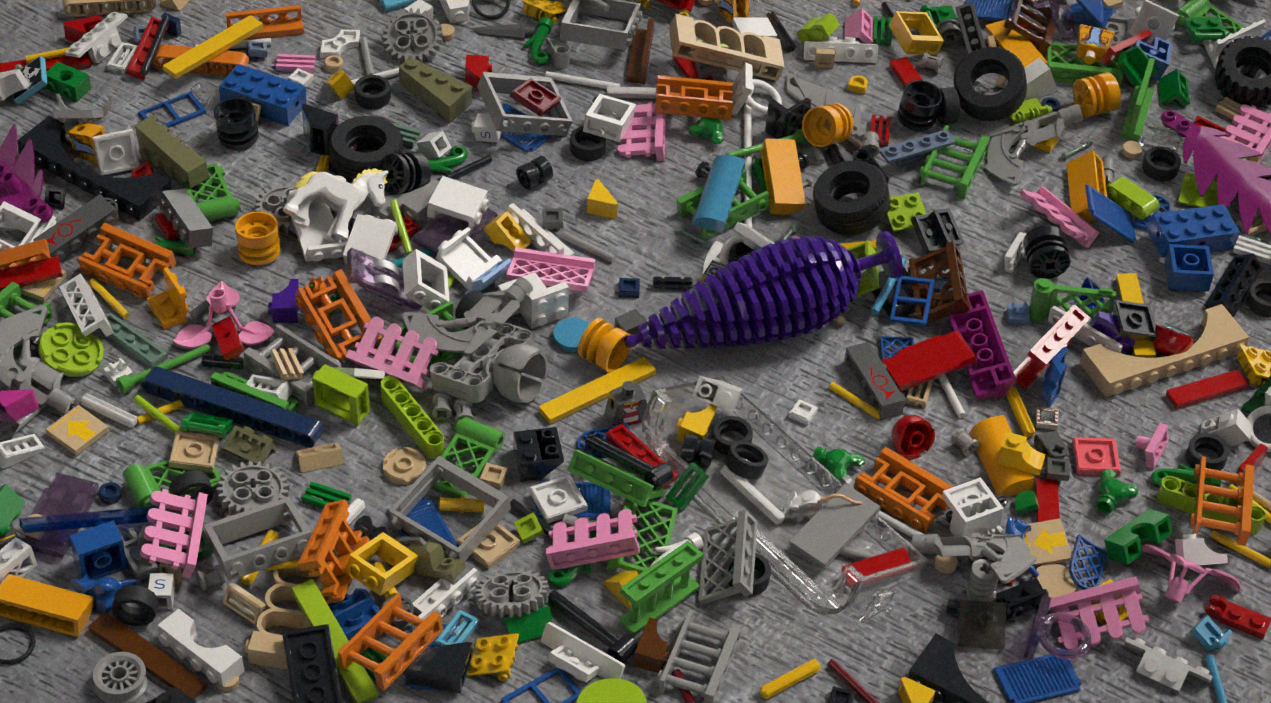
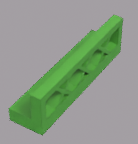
M227 371L223 374L214 372L210 377L212 385L292 412L299 406L298 400L289 397L285 401L246 385L247 379Z

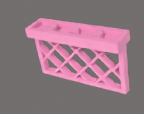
M515 247L514 257L506 274V280L512 281L535 272L540 276L539 278L545 286H554L566 282L571 290L587 292L590 282L594 278L595 259Z

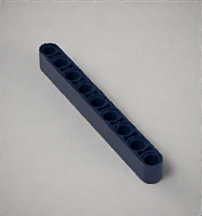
M152 367L141 383L142 389L150 395L171 402L180 399L183 406L213 416L234 419V423L305 447H313L324 431V426L316 419L161 367Z

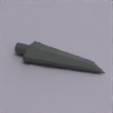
M526 23L471 28L481 35L525 40V35H533L535 33V28H526Z

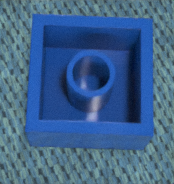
M1169 244L1164 260L1169 289L1209 292L1214 276L1209 246Z
M114 520L69 535L74 563L81 578L87 574L89 580L99 579L127 569L123 539Z

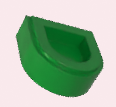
M1026 490L1016 496L1015 508L1018 515L1039 509L1038 499L1034 492Z

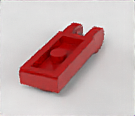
M1211 595L1209 599L1211 605L1206 606L1205 614L1219 620L1220 623L1264 639L1271 622L1270 617L1227 601L1222 596Z

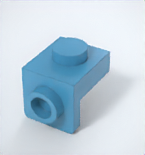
M1208 615L1203 617L1190 630L1208 652L1215 648L1218 650L1222 649L1228 644L1229 640L1227 638L1233 633L1230 629L1222 632Z

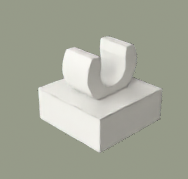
M119 358L118 362L114 364L109 363L108 367L103 368L105 376L115 387L117 386L116 378L123 375L133 376V372L122 358Z

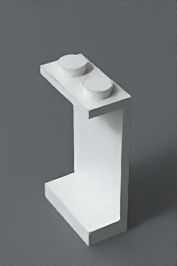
M296 190L289 191L286 203L293 198ZM317 199L309 206L308 216L310 223L307 229L294 224L306 262L340 258L343 256L347 241L341 242L339 240L338 243H333L325 239L334 219L330 207Z

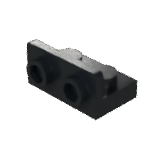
M1037 578L996 593V600L1007 620L1013 617H1021L1026 612L1034 609H1041L1048 604L1047 599H1049V592L1047 589L1042 588Z

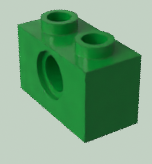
M57 62L46 72V89L65 98L78 102L91 90L89 74Z

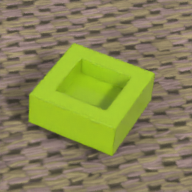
M534 512L514 522L524 544L544 534Z

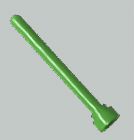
M802 129L796 130L791 136L780 138L795 140V143L800 145L808 143ZM763 143L732 151L726 155L740 158L758 153Z
M208 344L161 363L156 367L169 370L210 352L211 347ZM151 368L133 376L123 375L116 378V383L121 393L124 394L131 391L135 384L144 380Z

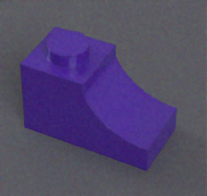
M290 279L288 286L283 291L272 294V302H268V314H272L273 323H298L299 308L294 298L299 288V279Z
M1098 311L1089 323L1092 328L1122 344L1121 351L1129 352L1138 341V339L1119 337L1114 315Z

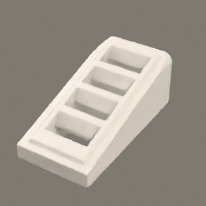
M253 374L246 383V385L285 401L292 394V389L287 380Z
M35 434L0 442V467L4 469L43 452L45 447Z

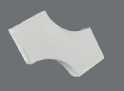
M341 29L336 37L322 40L320 58H327L332 55L340 57L341 53L345 50L359 47L360 30Z

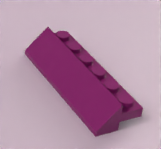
M981 290L968 294L970 311L965 313L960 311L947 316L952 332L958 330L976 356L975 363L965 366L976 400L980 401L997 396L999 401L1017 383L986 296L984 291Z

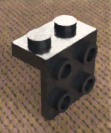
M807 97L788 109L774 99L768 102L765 132L775 139L791 136L796 130L802 129L804 115L811 109V99Z

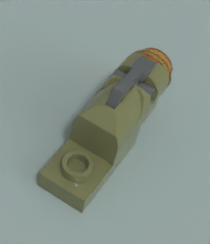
M398 537L394 539L418 555L415 566L417 575L454 581L466 568L464 560L445 557L441 544L426 542L422 537Z

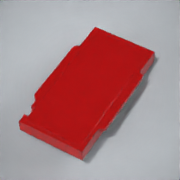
M958 330L944 336L937 335L899 350L890 359H882V363L886 365L889 375L895 380L900 392L976 362L975 354Z

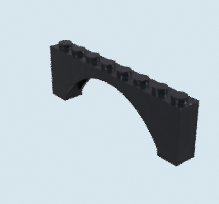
M50 115L17 140L19 155L27 141L31 139L34 163L37 166L50 171L53 175L61 177L68 183H72L96 197L101 194L104 198L115 200L118 209L140 221L159 206L162 191L172 190L171 180L157 172L140 177L117 178L98 175L82 169L70 160L62 147L66 134L64 123Z
M935 633L909 670L908 678L935 690L934 700L938 702L989 703L978 695L963 677L955 658L954 650L956 643Z

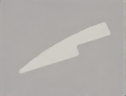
M715 241L704 262L703 274L712 260L720 262V259L716 256L721 252L724 244Z

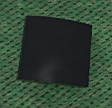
M950 208L934 210L930 214L917 215L911 219L925 255L946 247V243L951 241L956 246L964 243Z

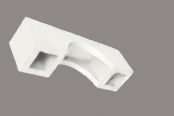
M177 609L158 624V638L164 646L172 648L181 659L185 658L189 661L196 671H202L212 683L218 682L225 686L236 676H240L245 672L242 656L229 646L205 648L197 645L194 642L197 636L195 622L180 609Z

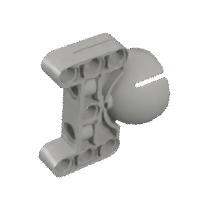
M504 322L503 324L496 325L497 328L495 330L498 332L474 352L462 357L454 366L443 362L431 365V383L433 389L446 392L460 399L464 398L472 403L483 401L493 390L492 384H495L498 392L505 398L513 402L527 403L537 397L543 388V383L522 376L521 373H526L543 380L546 379L548 371L547 357L539 348L533 346L531 331Z

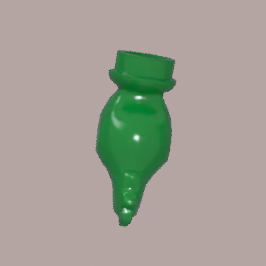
M702 117L696 124H692L689 127L691 136L711 138V142L714 144H721L724 141L721 119Z
M817 446L811 462L817 466L824 465L827 473L832 476L833 480L841 483L842 477L847 475L849 467H861V465L865 464V458L860 454L849 453L844 449L837 448L827 451L825 447Z
M1105 469L1101 472L1102 477L1098 489L1100 496L1096 502V507L1099 511L1109 514L1115 510L1117 504L1137 496V486L1125 484L1116 479V473L1112 469Z

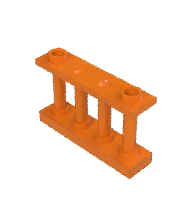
M1202 456L1200 464H1195L1193 477H1197L1194 513H1191L1189 526L1193 527L1192 534H1196L1197 537L1200 526L1234 532V535H1237V544L1246 546L1251 531L1254 466L1246 464L1243 473L1239 472V474L1205 468L1206 457ZM1205 477L1235 482L1237 485H1240V489L1232 490L1206 485L1204 480ZM1203 493L1233 498L1239 502V505L1234 507L1203 501ZM1202 509L1234 515L1235 518H1238V522L1230 523L1203 518Z
M396 594L337 652L341 669L345 671L355 662L373 671L377 687L385 691L443 632L441 614L433 611L427 618L422 619L403 610L401 595ZM397 618H400L417 626V628L408 634L391 626V624ZM384 632L403 642L393 649L376 639ZM370 647L388 657L378 664L361 654Z

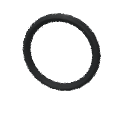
M472 0V6L476 13L479 14L481 17L487 19H497L502 17L508 11L510 7V0H506L505 9L497 15H486L482 13L477 8L475 0Z
M17 623L0 626V631L8 628L22 629L29 635L31 640L30 647L25 654L10 660L0 658L1 664L18 663L26 659L33 652L36 640L33 632L28 627Z

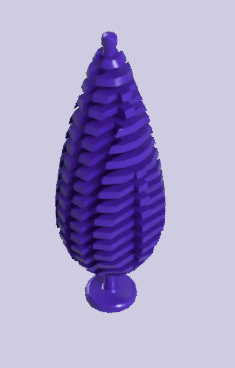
M882 231L877 235V253L857 259L850 250H846L838 242L828 241L820 236L814 238L812 236H793L786 240L782 239L774 244L770 243L763 246L762 249L754 250L750 255L747 254L740 257L738 261L728 263L726 268L718 269L715 272V276L711 277V274L703 280L704 283L700 284V282H697L693 285L691 294L689 289L681 294V304L678 297L671 301L670 311L667 306H664L659 310V318L656 314L648 317L649 330L642 323L638 327V333L624 337V343L628 348L640 343L645 348H651L650 344H652L651 340H653L658 349H666L665 345L669 343L671 348H681L679 344H681L682 340L686 349H693L695 347L693 343L698 344L700 349H707L709 345L714 346V348H721L723 344L728 347H735L736 344L745 346L750 343L761 344L763 341L773 342L777 339L785 340L790 337H798L803 333L807 334L815 331V329L824 328L830 321L833 322L839 316L840 311L842 314L849 306L848 303L852 302L857 295L861 271L882 265V268L890 278H900L903 275L901 254L896 241L888 231Z

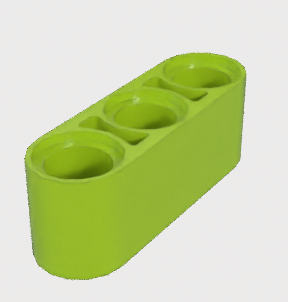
M1120 177L1106 186L1107 196L1112 201L1141 220L1149 217L1160 208L1158 200L1153 195L1125 177Z

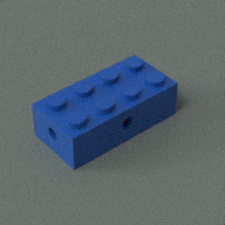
M237 64L219 85L220 103L229 98L247 99L250 102L262 105L260 117L289 126L302 110L303 103H307L305 85L241 64Z
M1224 204L1154 213L1147 227V232L1162 258L1166 257L1169 244L1209 246L1210 252L1233 249L1240 234Z

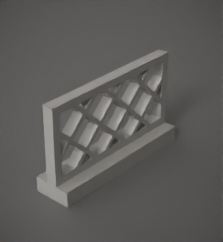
M746 509L739 511L738 518L705 529L704 556L701 566L698 600L702 605L740 592L744 596L753 594L758 521ZM734 527H737V530L734 532V534L732 536L729 535L730 531ZM720 532L717 538L712 542V535ZM725 537H728L729 540L723 545V547H719V544L725 539ZM736 543L735 549L728 553L727 551ZM715 549H718V553L710 560V555ZM724 555L728 556L720 566L717 564ZM733 560H734V566H733V568H732L729 572L726 571V569L728 568V566H729V565L733 562ZM714 567L718 568L715 571V573L710 578H708V574L710 573V571ZM722 573H725L726 576L719 584H717V579L722 575ZM733 579V587L724 589L730 580ZM712 585L716 586L712 593L707 595V591Z

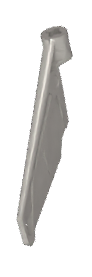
M790 73L787 75V93L799 102L807 97L810 98L811 109L830 103H839L845 106L853 118V130L847 140L858 149L868 150L873 157L878 154V134L872 131L860 134V106L849 103L843 94L798 79L795 74ZM794 81L797 87L791 85L790 82Z

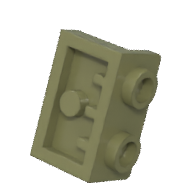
M235 425L223 449L244 460L252 461L255 465L261 461V466H263L270 451L276 452L277 447L272 443L273 439L267 435L262 434L260 437L254 434L255 431L247 426L240 428Z

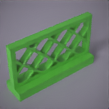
M1051 42L1047 49V62L1054 81L1074 83L1078 79L1109 72L1116 78L1120 88L1123 72L1117 66L1118 59L1106 65L1094 62L1095 66H1091L1071 53L1072 51L1077 52V45ZM1052 49H1056V50H1059V51H1061V52L1058 53V54H1056L1055 52L1052 51ZM1066 55L1070 59L1065 61L1061 57Z
M1149 58L1141 86L1136 85L1121 133L1123 138L1135 141L1140 140L1154 89L1148 88L1155 62L1153 58Z
M580 450L574 451L567 471L642 507L647 505L649 499L662 497L666 493L665 489L660 487L653 489L654 486L645 482L644 479Z
M625 498L622 510L629 509L632 515L636 514L637 522L641 521L645 527L637 531L638 537L636 538L641 544L639 545L640 551L645 550L649 557L642 560L638 554L632 555L636 561L633 564L624 562V557L609 559L606 569L615 572L617 567L627 571H637L638 574L648 569L645 564L654 562L665 553L654 554L650 547L656 544L659 547L669 546L678 508L648 500L645 507L648 508L649 512L642 514L637 508L638 504ZM665 512L671 514V518L663 521L658 513ZM654 516L658 523L650 526L646 518ZM662 527L666 535L658 537L654 530ZM649 532L654 540L646 543L641 535Z

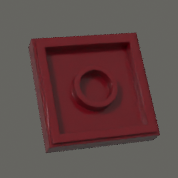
M532 78L511 91L509 96L540 117L561 101L560 96Z

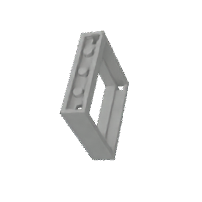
M572 0L561 22L560 40L626 50L628 44L632 43L636 29L639 27V21L641 22L642 20L641 3L622 0H601L610 6L609 10L605 12L587 0ZM580 13L629 21L625 31L576 23Z
M482 72L477 88L497 131L567 136L573 121L562 98L560 103L550 110L552 117L505 114L496 94H511V91L532 78L560 96L552 77Z
M438 456L389 510L391 524L396 529L404 530L411 537H422L426 542L441 544L445 557L460 559L465 562L510 511L511 506L509 496ZM440 478L447 480L493 507L459 547L406 517Z
M290 496L204 525L212 551L228 581L301 557L304 547H306L312 535ZM289 521H293L299 533L231 556L227 555L222 546L224 543ZM229 570H230L231 572H234V571L237 570L238 573H235V574H232V575H231L230 572H229Z

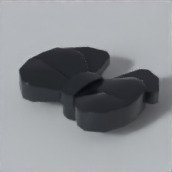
M366 515L356 521L354 530H352L353 532L361 530V537L368 536L370 541L382 532L388 535L386 527L376 528L372 523L371 517Z

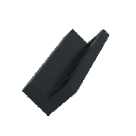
M1254 253L1233 257L1205 303L1206 309L1222 304L1232 317L1236 315L1249 292L1250 286L1256 281L1263 269Z

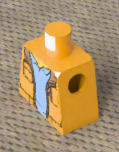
M718 0V11L732 25L733 18H749V0Z
M1080 24L1077 37V57L1084 59V62L1089 65L1094 62L1101 63V58L1112 47L1115 32Z
M81 122L72 130L69 129L66 132L65 139L71 142L76 156L98 167L92 137L105 134L104 128L101 125Z

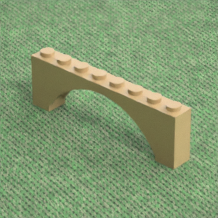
M1221 304L1204 311L1201 325L1204 327L1203 334L1187 352L1167 357L1143 358L1121 354L1103 347L1102 344L1083 349L1080 365L1103 395L1108 397L1238 354L1241 351L1239 345L1247 346L1249 336Z

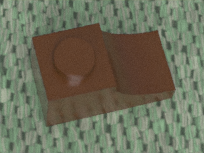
M649 617L635 651L634 666L659 673L663 666H666L671 653L668 652L669 642L662 640L657 632L658 620Z

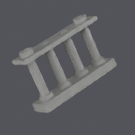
M280 324L275 326L276 340L261 352H256L250 347L243 352L246 368L257 375L281 379L274 362L268 360L267 357L271 354V349L277 350L282 345L292 348L296 356L299 354L306 359L300 364L303 372L313 365L319 368L324 364L330 367H341V363L336 358L325 354ZM312 378L308 382H303L300 379L287 380L292 389L291 397L308 407L313 402Z
M689 610L686 618H681L678 628L680 633L664 671L660 670L656 683L660 684L659 694L663 695L667 684L701 694V697L704 698V703H715L740 641L742 625L733 623L730 631L722 632L692 623L693 611ZM690 631L720 640L724 647L717 650L687 641L686 638ZM682 649L714 658L717 664L716 666L708 667L681 659L679 655ZM679 667L708 676L710 682L709 684L701 685L671 675L674 668Z

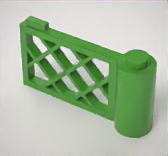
M1189 0L1175 12L1179 15L1176 22L1181 26H1184L1185 18L1208 17L1207 13L1210 12L1216 17H1220L1222 23L1229 24L1231 27H1224L1233 34L1241 28H1246L1211 6L1209 0Z
M217 163L207 165L208 173L213 171L215 173L212 176L209 175L205 184L199 183L194 186L200 188L198 192L182 184L195 203L198 198L205 200L196 203V205L209 222L236 216L238 211L241 210L239 200L231 196L225 183L223 167L218 166ZM214 182L219 185L218 187L211 186V184ZM206 190L212 192L210 195L204 194ZM217 194L225 195V197L220 198L216 196Z
M1038 279L1034 282L1029 316L1034 321H1044L1046 318H1049L1050 309L1053 306H1062L1067 313L1071 307L1066 303L1074 300L1077 303L1076 306L1079 309L1082 308L1090 319H1093L1095 313L1101 310L1112 314L1111 302L1116 299V292L1109 288H1100L1098 290L1054 285L1048 279ZM1058 292L1067 293L1069 296L1061 299L1057 294ZM1081 295H1086L1089 298L1084 301H1081L1078 297ZM1102 297L1110 298L1109 301L1103 304L1098 299ZM1094 302L1097 307L1090 310L1086 305Z
M464 417L462 420H458L455 426L457 433L441 457L446 460L456 458L458 463L456 466L461 469L475 465L476 471L471 473V475L479 478L486 463L490 461L495 452L501 449L505 439V432ZM458 442L467 444L468 448L456 451L455 446ZM480 450L487 452L485 457L478 459L475 458L473 453ZM471 454L472 460L460 462L459 456ZM447 480L437 481L433 488L458 498L460 496H465L466 498L469 494L464 490L455 489L453 484Z
M169 460L145 467L139 464L130 465L123 471L122 476L138 508L143 511H149L156 507L150 502L151 494L154 491H161L162 485L169 487L172 482L166 480L168 475L177 477L188 470L184 469L183 472L174 470L169 467ZM214 466L213 473H204L214 477V479H210L212 488L216 489L217 481H220V474ZM160 471L164 472V474L160 478L152 475V472ZM202 487L189 488L181 495L199 491Z

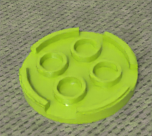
M65 322L55 324L54 327L43 332L38 345L39 354L43 362L59 373L63 372L65 376L81 377L94 372L101 364L104 354L101 340L92 333L84 336L76 323Z
M607 678L593 682L585 687L579 694L576 703H647L642 690L632 682L618 678Z

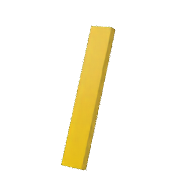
M250 15L164 64L163 70L177 79L263 29V23Z
M1137 273L1116 274L1121 301L1144 304ZM1138 339L1132 347L1133 356L1156 358L1152 341Z
M642 357L540 405L538 411L549 424L555 423L609 397L610 391L622 388L623 383L626 381H632L634 384H637L656 375V369L645 357Z

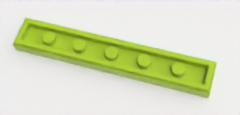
M310 579L292 587L291 592L311 627L329 624L337 672L355 703H366L378 697L379 692L363 666L353 662L345 671L341 669L337 652L349 641L314 580Z

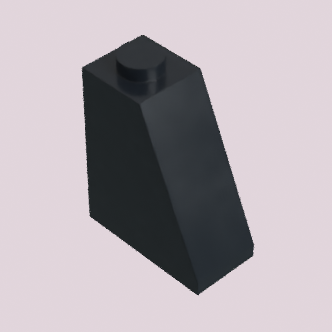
M463 642L426 648L403 671V673H406V683L461 694L473 658L472 642Z

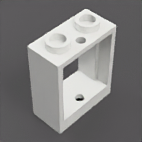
M599 94L585 115L583 132L620 142L633 122L636 104ZM600 112V113H603V114H607V115H610V116H614V117H617V118H621V120L619 121V120H616V119H612V118H609V117H605V116L599 115L598 113Z
M4 201L0 206V223L4 222L27 233L19 246L27 244L38 229L41 219ZM0 239V251L15 247Z
M417 249L402 260L404 295L431 311L449 302L446 266ZM422 277L432 283V288L422 283Z

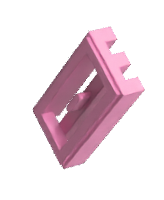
M278 54L276 71L294 72L299 68L308 73H314L315 55Z

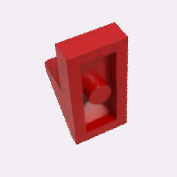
M100 15L63 22L65 39L75 43L78 42L84 34L90 32L95 28L96 24L102 22Z

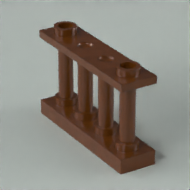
M1013 0L1009 17L1003 26L1005 27L1004 36L1007 37L1011 30H1014L1033 41L1037 46L1036 49L1043 55L1051 45L1061 5L1054 1L1051 7H1046L1035 0ZM1022 2L1043 13V16L1026 7ZM1019 12H1022V13H1024L1025 15H1027V16L1031 17L1032 19L1036 20L1037 22L1040 23V25L1036 24L1035 22H1033V21L1029 20L1028 18L1024 17L1023 15L1019 14ZM1017 21L1032 29L1033 31L1037 32L1038 34L1036 35L1030 32L1029 30L1025 29L1024 27L1018 25Z

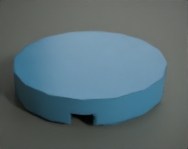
M574 317L559 321L553 330L554 343L561 346V349L564 351L578 352L580 338L590 323Z

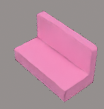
M861 8L845 19L844 37H858L865 44L873 43L874 19Z

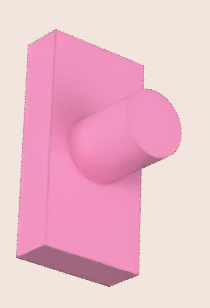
M1159 423L1152 438L1137 436L1135 447L1145 450L1146 467L1155 468L1169 441L1168 425Z

